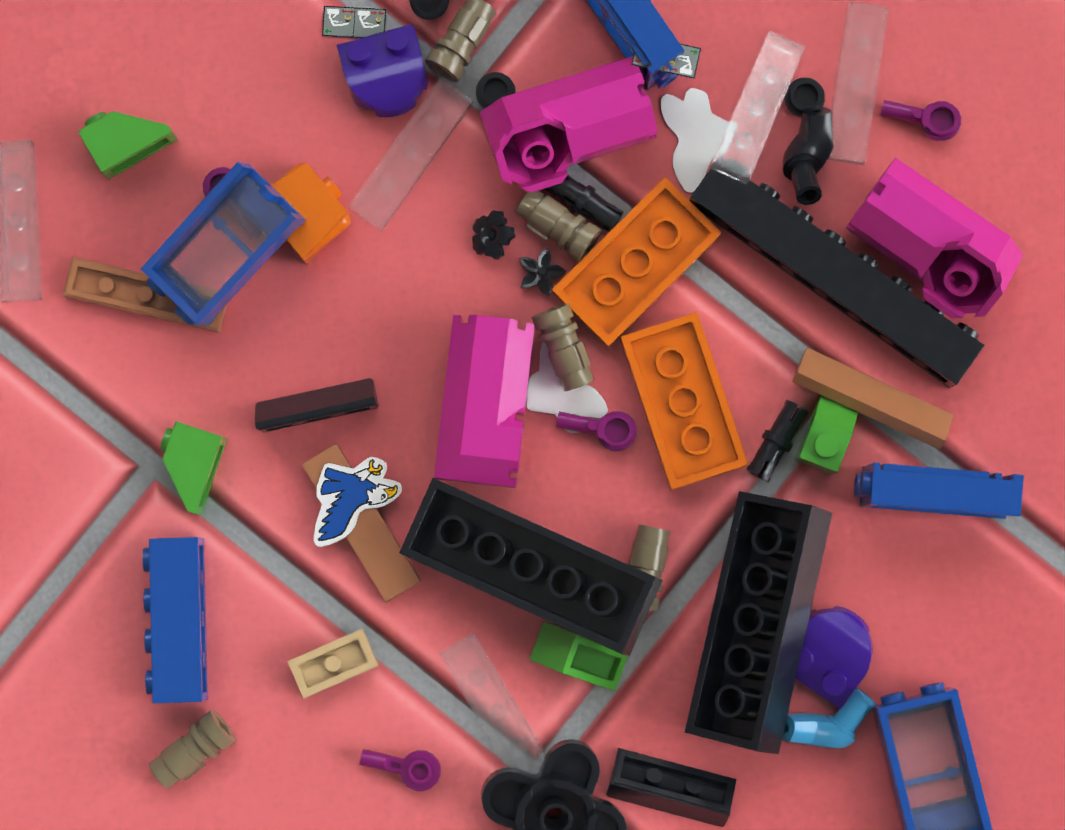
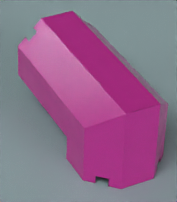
M633 56L502 97L480 111L486 137L502 180L509 184H512L511 181L521 185L522 189L532 193L562 183L568 175L567 168L571 165L656 139L658 130L649 95L645 94L642 86L644 79L639 67L631 65Z
M896 157L845 228L924 282L925 286L922 289L924 299L950 318H963L964 314L976 313L974 317L986 316L1003 295L1023 257V254L1008 234Z
M453 315L434 471L435 479L516 488L517 479L509 478L510 472L518 473L524 425L522 420H516V416L525 417L535 324L526 323V330H520L517 328L518 320L469 315L468 323H463L461 315Z

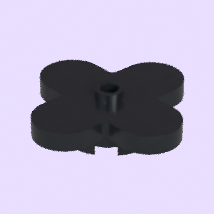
M568 739L553 745L547 752L537 774H531L512 767L501 768L490 774L482 786L481 800L487 816L494 822L514 830H627V825L620 809L615 804L592 795L599 778L600 766L592 748L579 740ZM552 808H561L557 815L550 816L546 813Z

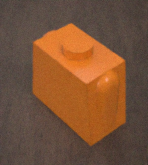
M308 163L297 164L275 183L271 184L306 219L287 238L289 244L306 264L323 247L349 227L351 217L338 201L343 194L328 176L321 180Z

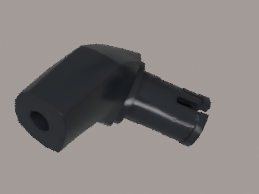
M818 106L803 109L799 132L787 147L783 156L784 176L793 181L797 201L803 205L814 204L822 197V191L816 174L824 166L834 147L832 113L826 107Z

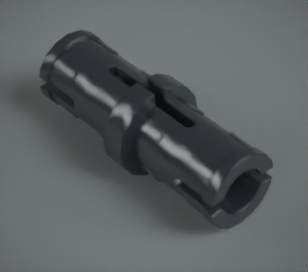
M567 175L562 183L544 188L571 206L573 213L576 215L581 213L608 233L616 226L624 211L596 194L594 187L591 185L586 187L569 175Z
M789 400L785 401V405L770 431L765 430L762 438L764 441L751 464L746 469L751 474L758 475V478L768 483L785 451L789 453L792 449L793 444L790 442L805 416L809 413L803 407L797 408L798 404Z

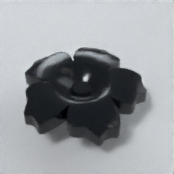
M493 210L489 216L483 215L475 220L472 228L477 234L472 237L473 250L478 255L484 253L485 256L496 260L505 255L502 245L508 246L510 241L515 238L513 227L505 226L507 219L504 217V212Z

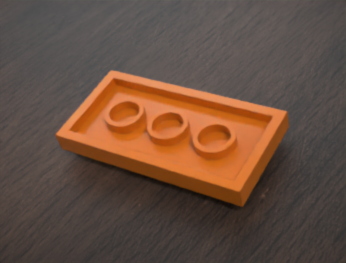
M664 177L552 289V293L563 304L569 303L572 312L609 348L722 235V232Z
M698 312L621 336L620 340L670 490L672 491L749 465Z

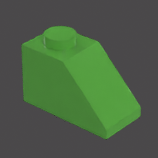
M115 111L108 114L100 112L85 121L86 127L78 131L100 171L109 180L178 140L174 132L166 124Z
M819 394L794 460L831 475L838 473L853 434L858 412Z
M175 421L173 429L167 428L163 436L160 450L165 452L162 460L187 511L202 515L227 439Z
M543 621L529 660L563 674L615 691L628 655H622L570 630Z

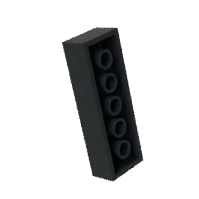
M434 478L431 480L399 552L404 556L628 656L632 652L663 581Z
M739 491L685 733L757 752L779 754L832 512L813 505Z

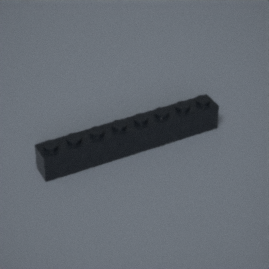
M719 158L689 199L707 218L948 388L958 384L985 346L977 340L979 334L962 322L955 325L944 317L945 313L926 300L923 302L910 292L913 288L907 282L894 275L890 279L877 269L880 265L870 256L862 252L858 255L844 247L847 242L840 235L830 229H826L823 232L812 224L814 219L806 211L797 206H793L790 209L780 202V194L769 185L760 183L758 186L746 178L748 172L738 163L730 159L726 163Z

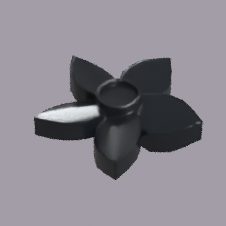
M546 248L539 254L537 262L529 257L519 258L522 267L529 272L523 278L521 288H531L538 283L541 292L550 296L553 288L551 279L559 278L566 270L559 265H550L551 255L549 249Z

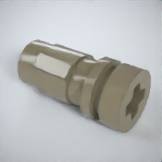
M467 0L450 23L445 36L437 39L435 43L436 49H431L425 59L426 65L441 77L455 83L459 82L465 72L464 66H469L472 61L471 53L481 42L489 29V24L496 15L494 8L483 0Z
M539 190L532 193L528 192L516 210V214L528 221L526 226L545 240L552 238L558 243L557 248L562 251L567 249V254L577 262H580L589 253L602 232L593 223L589 222L586 224V219L580 214L577 217L574 216L566 207Z
M569 303L552 307L531 317L533 324H535V329L541 330L539 335L540 342L546 343L549 358L564 391L576 389L594 380L589 367L591 363L587 352L575 331L578 329L576 321H571V317L574 315Z
M639 525L636 539L633 542L629 565L660 579L668 552L667 545L670 531ZM663 585L660 586L658 592H662ZM655 597L650 608L651 611L657 612L660 598Z
M210 710L202 716L200 723L195 722L189 727L190 732L174 741L149 763L153 775L165 788L169 789L179 780L184 779L186 781L205 766L204 761L209 757L214 759L221 754L220 749L224 751L236 742L234 733L216 711Z

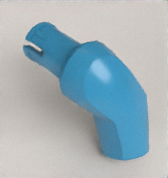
M856 688L835 716L832 714L828 716L810 712L788 713L782 740L789 743L822 748H846L856 741V733L854 731L871 710L875 708L877 703L863 691Z

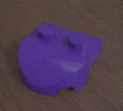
M413 24L336 45L351 97L359 108L364 107L374 111L378 117L398 116L413 109L416 106V99L420 96L423 89L427 90L428 75Z
M840 606L817 611L813 609L810 612L796 679L839 709L863 680L870 666L873 646L869 634L870 630L864 620L853 611Z

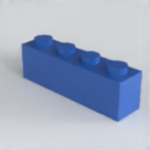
M204 538L149 539V548L143 549L144 572H150V588L144 589L143 602L145 613L151 614V629L145 630L144 645L146 654L151 653L152 670H147L145 676L147 695L152 694V703L208 700Z

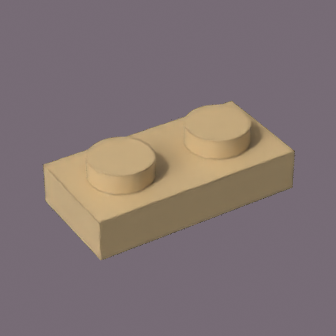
M364 628L287 661L303 699L379 666Z

